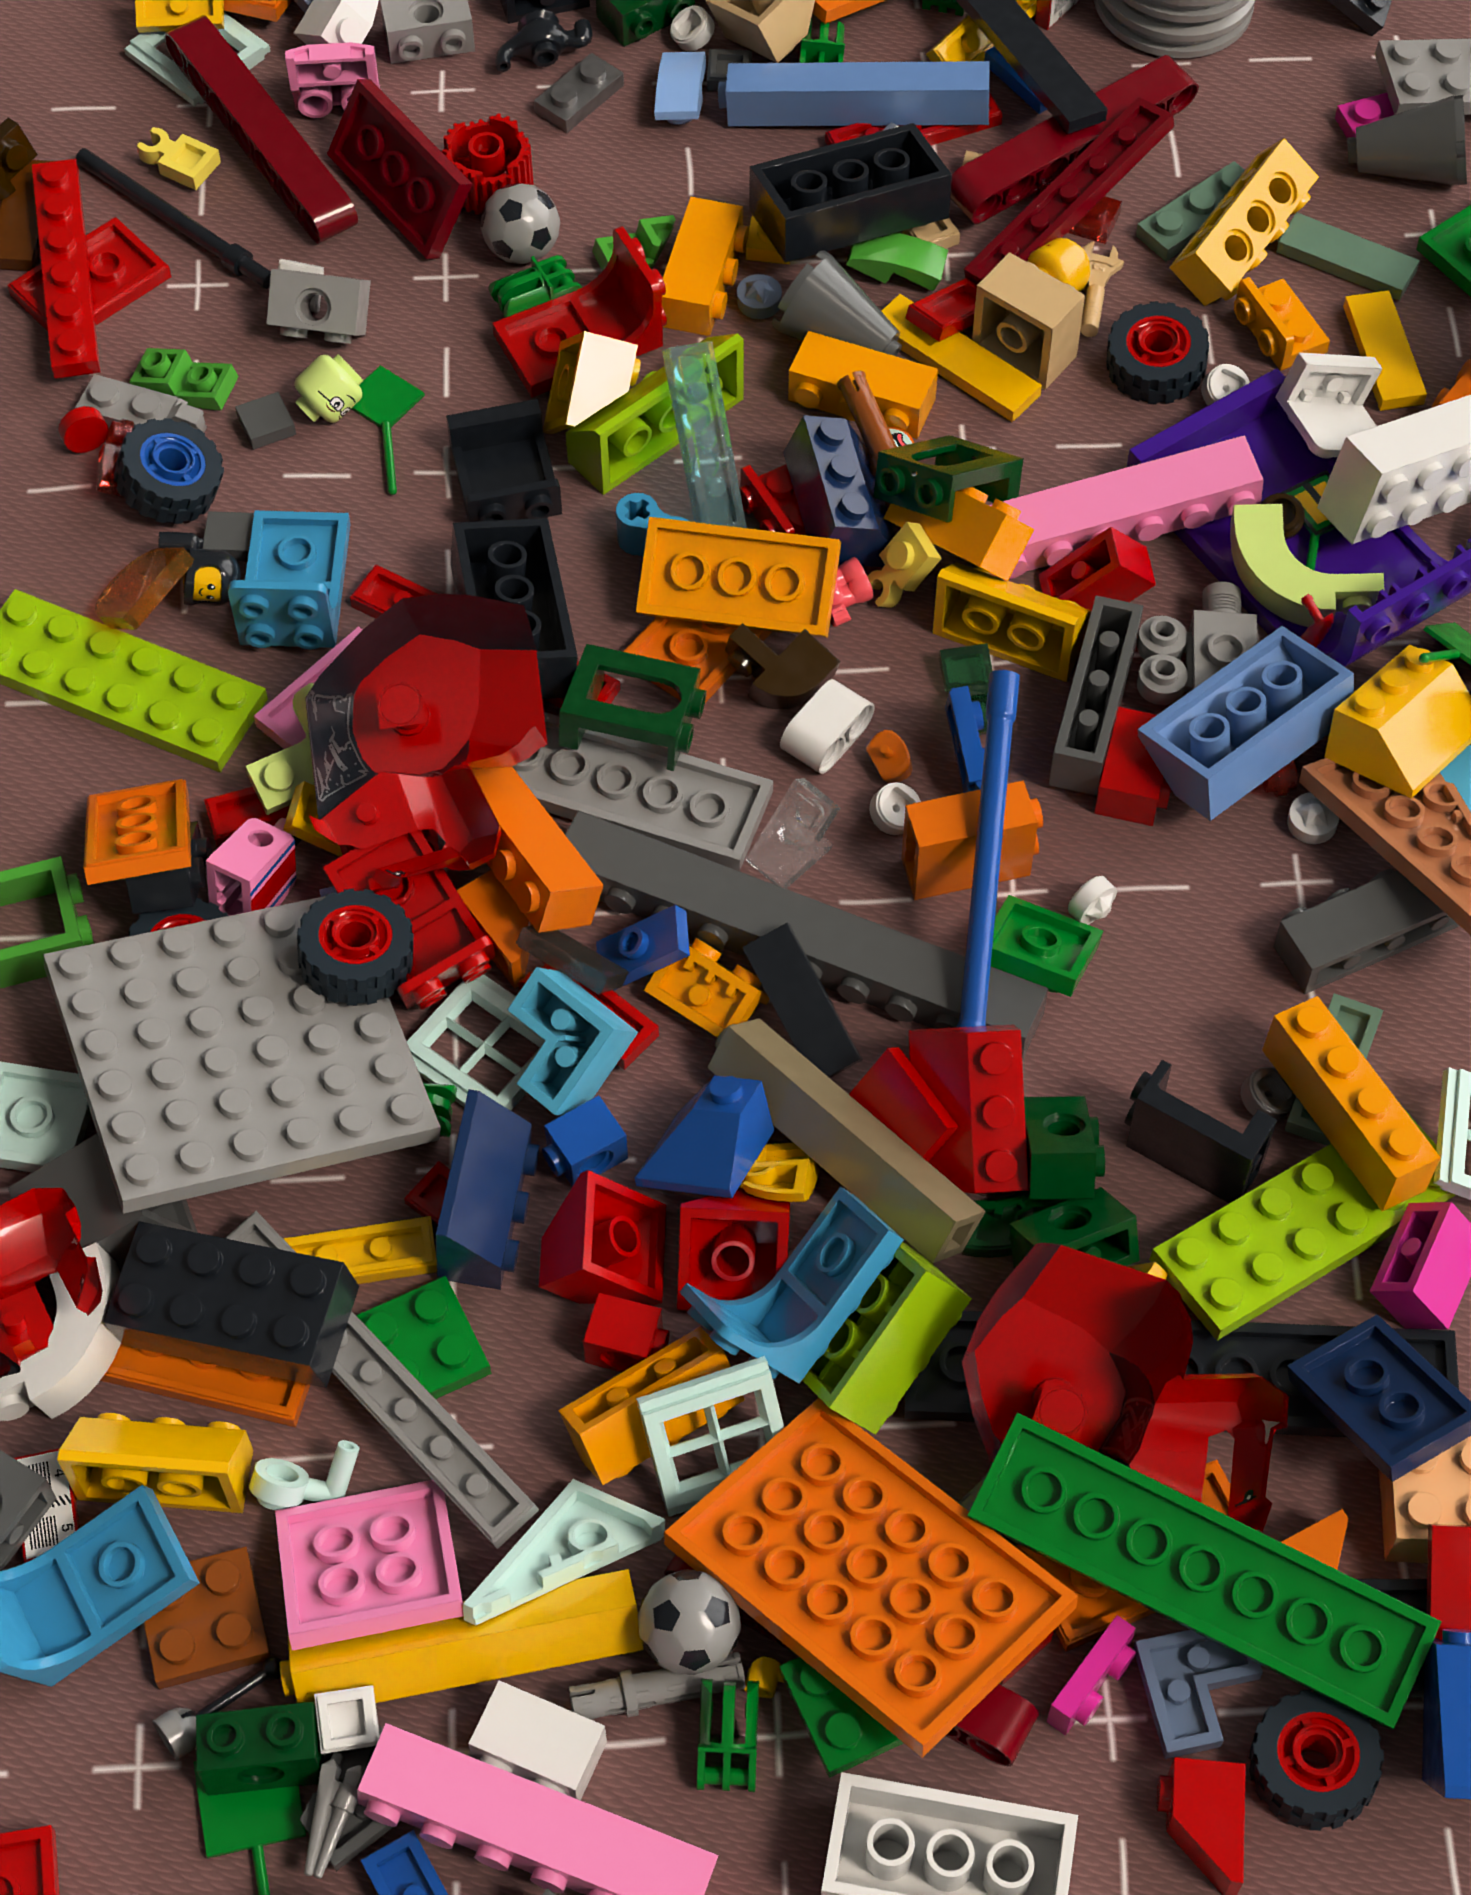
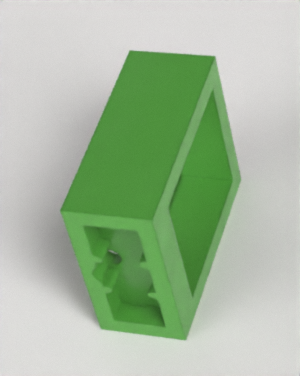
M61 856L0 872V907L56 893L66 932L0 949V989L47 977L43 954L94 944L87 914L78 916L75 905L84 902L77 873L67 875Z

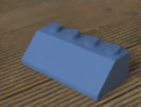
M1281 626L1138 728V737L1175 796L1211 821L1330 733L1334 709L1354 693V673L1290 630Z

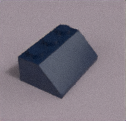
M803 415L783 454L806 535L839 539L841 541L839 565L852 557H856L862 566L884 567L885 564L879 554L893 539L895 534L891 522L884 519L887 512L885 501L873 498L875 477L869 469L871 457L868 449L847 419Z
M468 1089L436 1231L437 1279L446 1276L448 1281L501 1290L504 1272L514 1273L520 1241L513 1240L512 1234L515 1223L524 1224L526 1220L530 1192L522 1191L525 1175L535 1176L540 1145L531 1144V1123L477 1090Z

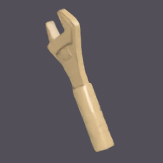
M1091 241L1082 247L1090 263L1089 284L1080 329L1081 333L1087 337H1093L1098 334L1105 294L1104 287L1110 277L1122 269L1124 261L1118 259V252L1115 246L1112 247L1109 257L1092 253L1095 241Z

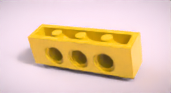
M1285 138L1258 153L1169 268L1204 306L1221 297L1225 301L1231 299L1237 294L1239 282L1245 273L1257 267L1267 256L1268 253L1264 248L1268 243L1274 242L1289 227V223L1286 221L1287 218L1298 212L1310 200L1311 196L1308 191L1319 176Z

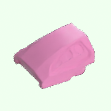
M353 42L312 44L285 51L290 90L294 98L295 108L307 117L322 118L328 115L335 105H341L345 110L357 79H371L380 88L374 46Z

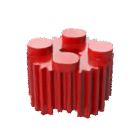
M500 113L496 116H489L487 122L479 119L478 123L475 124L471 121L469 126H465V122L460 124L454 123L453 129H448L447 135L443 137L444 149L442 153L472 182V187L463 207H466V212L474 210L476 215L483 211L487 200L496 190L514 183L534 184L529 139L524 136L523 131H518L517 120L510 121L509 116L502 118Z

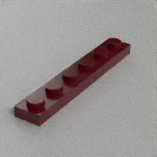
M1138 97L964 268L965 278L978 285L1009 252L1027 262L1033 251L1056 238H1063L1175 127L1173 114Z

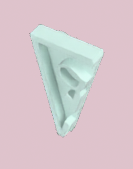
M572 1479L463 1603L464 1621L475 1626L660 1541L664 1537L665 1519Z

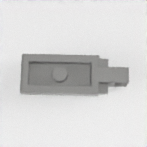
M96 374L93 375L75 407L89 406L96 408L102 414L108 428L124 433H131L135 425L139 423L144 424L147 420L154 418L156 420L170 418L176 422L183 421L203 432L207 428L203 410L187 405L188 402L183 399Z

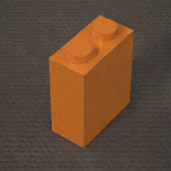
M1024 780L1007 784L999 882L1030 876L1033 855L1039 854L1037 829L1043 827L1042 810L1037 798L1030 799ZM981 789L905 806L901 859L914 900L972 888Z

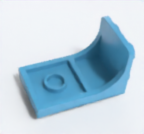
M254 511L245 580H233L229 583L228 596L240 645H251L257 648L293 646L304 649L334 648L336 646L351 526L349 513Z
M840 1186L782 1268L764 1288L738 1300L712 1298L688 1283L684 1285L680 1293L692 1305L687 1313L699 1324L712 1331L709 1337L716 1344L735 1356L742 1349L751 1355L748 1359L749 1361L765 1356L773 1379H776L778 1374L782 1373L800 1384L816 1360L826 1352L830 1341L848 1316L858 1308L862 1297L877 1276L890 1264L896 1250L904 1239L855 1195Z
M144 1485L139 1486L42 1555L22 1565L0 1571L1 1673L52 1687L200 1584L153 1489Z

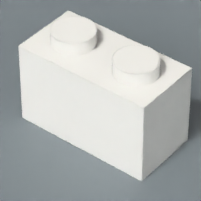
M499 1680L468 1744L472 1758L581 1801L607 1744L604 1725Z

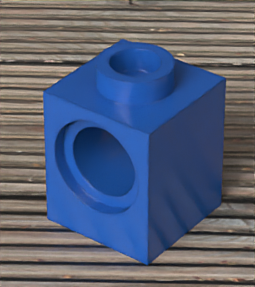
M599 1095L544 1125L547 1146L542 1148L543 1156L552 1172L557 1177L564 1174L572 1187L582 1172L589 1170L600 1175L628 1159L627 1135Z

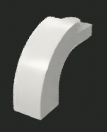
M97 1242L82 1249L87 1257H96L103 1289L101 1302L87 1316L86 1313L76 1308L59 1273L49 1274L56 1296L57 1310L53 1324L54 1328L48 1339V1347L23 1360L19 1373L0 1378V1421L20 1418L29 1411V1408L35 1405L51 1419L61 1415L87 1396L112 1364L121 1342L103 1322L120 1277V1270L117 1262Z

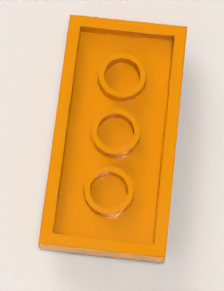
M649 517L636 613L639 615L739 627L743 623L750 629L798 635L806 629L813 637L828 638L841 541L832 538Z

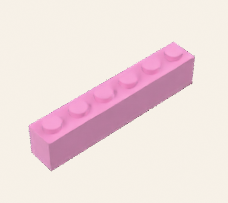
M1245 435L1003 501L1021 511L1017 519L1018 521L1034 529L1009 579L1019 577L1027 571L1054 565L1109 527H1113L1136 541H1151L1165 533L1184 528H1198L1209 521L1231 516L1234 505L1261 504L1263 477Z
M385 1723L357 1789L358 1804L366 1807L364 1814L372 1820L391 1827H396L398 1822L402 1821L421 1829L419 1836L431 1844L452 1849L454 1843L476 1851L475 1859L486 1866L501 1871H508L509 1866L512 1865L532 1873L530 1880L534 1884L544 1889L548 1888L555 1893H563L565 1887L584 1895H704L719 1856Z

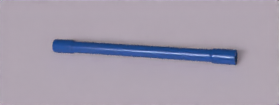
M995 670L989 673L985 753L960 1018L956 1027L986 1026L1013 723L1016 720L1020 675L1009 670Z

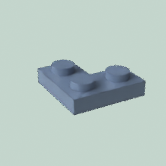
M1192 1630L1135 1641L1133 1650L1136 1651V1661L1164 1758L1169 1759L1221 1747L1224 1739L1209 1690L1259 1680L1263 1673L1261 1665Z

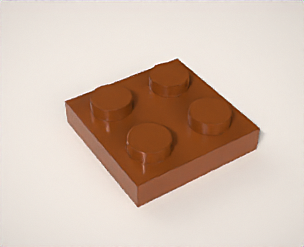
M246 1546L189 1561L200 1584L144 1622L155 1682L159 1690L264 1662L267 1658L271 1657L250 1554Z

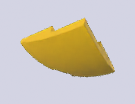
M794 1143L766 1144L739 1187L748 1194L768 1200L806 1202L815 1188L820 1165Z

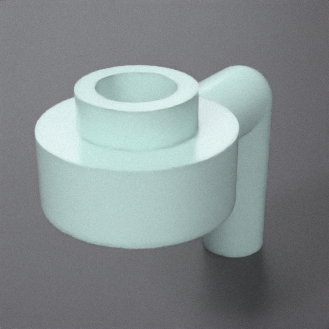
M339 1441L326 1481L309 1478L308 1473L303 1468L292 1462L276 1458L262 1459L255 1464L249 1489L262 1506L275 1511L297 1506L303 1500L321 1502L345 1497L360 1448L351 1441Z

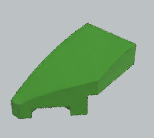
M674 215L640 219L636 233L629 234L631 239L636 237L640 241L645 253L646 262L651 270L674 229L676 221ZM613 236L596 238L592 252L602 271L612 256Z

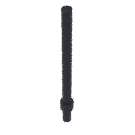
M86 148L79 150L76 155L77 164L220 258L222 265L235 275H245L263 288H270L271 271L253 260V254L237 243L229 244Z

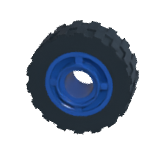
M164 418L163 420L149 419L144 424L139 423L135 425L132 432H128L124 437L114 466V481L117 482L116 489L118 493L126 499L125 503L131 508L138 510L140 515L146 518H154L157 522L161 523L166 521L182 524L183 521L190 520L191 522L198 519L199 515L205 514L209 510L211 503L213 504L224 473V467H222L223 458L221 453H218L216 450L217 446L213 440H209L203 431L191 427L189 423L183 421L176 422L170 418Z

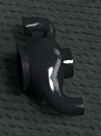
M546 10L530 12L518 22V33L504 43L497 51L496 68L500 72L508 71L511 68L510 60L515 56L534 62L537 66H550L558 60V57L565 49H580L591 43L593 35L591 24L588 20L581 19L575 22L573 30H564L554 13Z

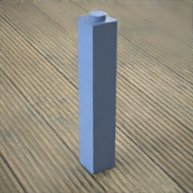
M990 61L728 63L726 82H719L718 102L719 108H727L728 126H848L855 123L882 126L889 125L891 122L895 125L911 123L915 125H989Z

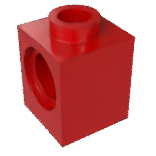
M598 1293L583 1340L585 1363L624 1372L668 1346L670 1330L663 1329L662 1308Z

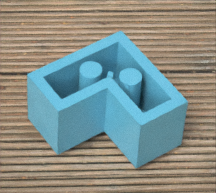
M536 967L507 1009L545 1040L516 1084L554 1115L562 1116L593 1099L638 1034V1031L562 971Z

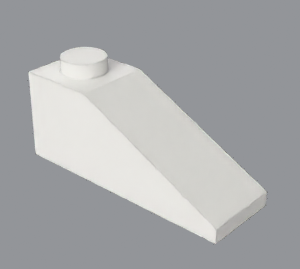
M313 0L294 34L306 45L348 42L362 44L373 25L379 0Z

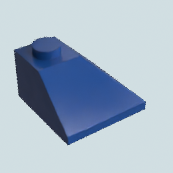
M713 1076L678 1111L635 1176L636 1186L733 1198L774 1132L762 1081L733 1076Z

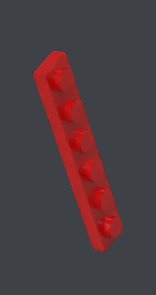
M75 158L32 164L50 358L54 378L100 373L77 161Z

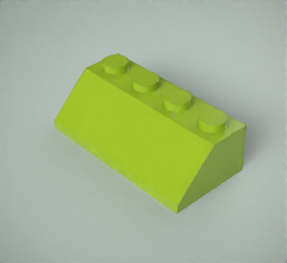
M738 333L705 338L695 346L684 349L676 359L658 371H652L647 374L640 383L576 426L571 427L566 432L568 463L599 492L605 495L744 399V339Z

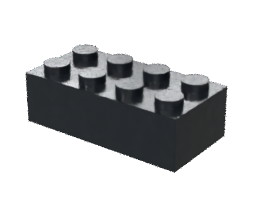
M911 123L750 166L749 210L786 263L816 255L820 251L825 250L827 252L844 248L852 244L884 237L892 233L925 226L929 223L949 218L952 174L916 125Z
M548 518L453 523L450 565L456 594L472 595L523 605L537 651L542 699L565 698L577 668L578 655Z
M139 1221L103 1323L124 1346L327 1388L359 1285L344 1262Z

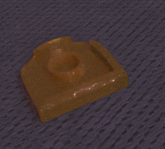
M155 548L142 554L124 567L105 587L96 602L95 614L111 629L137 630L191 567L195 559L184 548Z

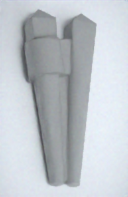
M334 1758L321 1765L304 1869L306 1876L314 1875L315 1878L321 1879L346 1822L350 1814L354 1813L358 1803L357 1789L364 1775L361 1765L347 1769L343 1783L339 1782L342 1770Z

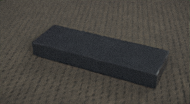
M789 923L781 925L742 947L798 1052L829 1078L863 1060Z

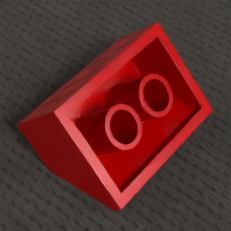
M1011 1024L908 1030L909 1061L959 1126L929 1160V1163L964 1193L1028 1191L1021 1029Z

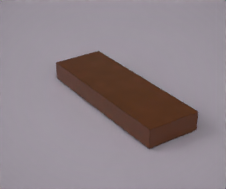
M32 160L10 180L16 191L3 199L0 207V269L30 271L36 267L40 245L32 164L53 161Z

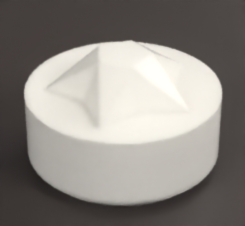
M690 6L675 16L671 23L670 34L681 49L695 51L708 43L714 33L715 25L713 19L704 8Z
M1222 364L1206 375L1202 382L1201 392L1204 401L1209 406L1250 382L1247 375L1239 367L1231 364Z
M889 783L872 797L869 807L870 815L874 824L881 831L890 835H901L904 831L905 806L921 801L911 787L903 783Z
M1305 793L1297 797L1291 804L1287 818L1288 828L1292 835L1308 844H1320L1328 841L1335 834L1339 822V817L1312 793Z
M1096 876L1079 888L1070 900L1068 913L1075 920L1087 925L1095 920L1106 917L1111 911L1112 903L1117 895V888L1104 876Z

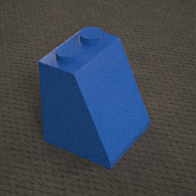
M1442 1629V1639L1433 1640L1424 1663L1422 1781L1444 1798L1471 1799V1630Z

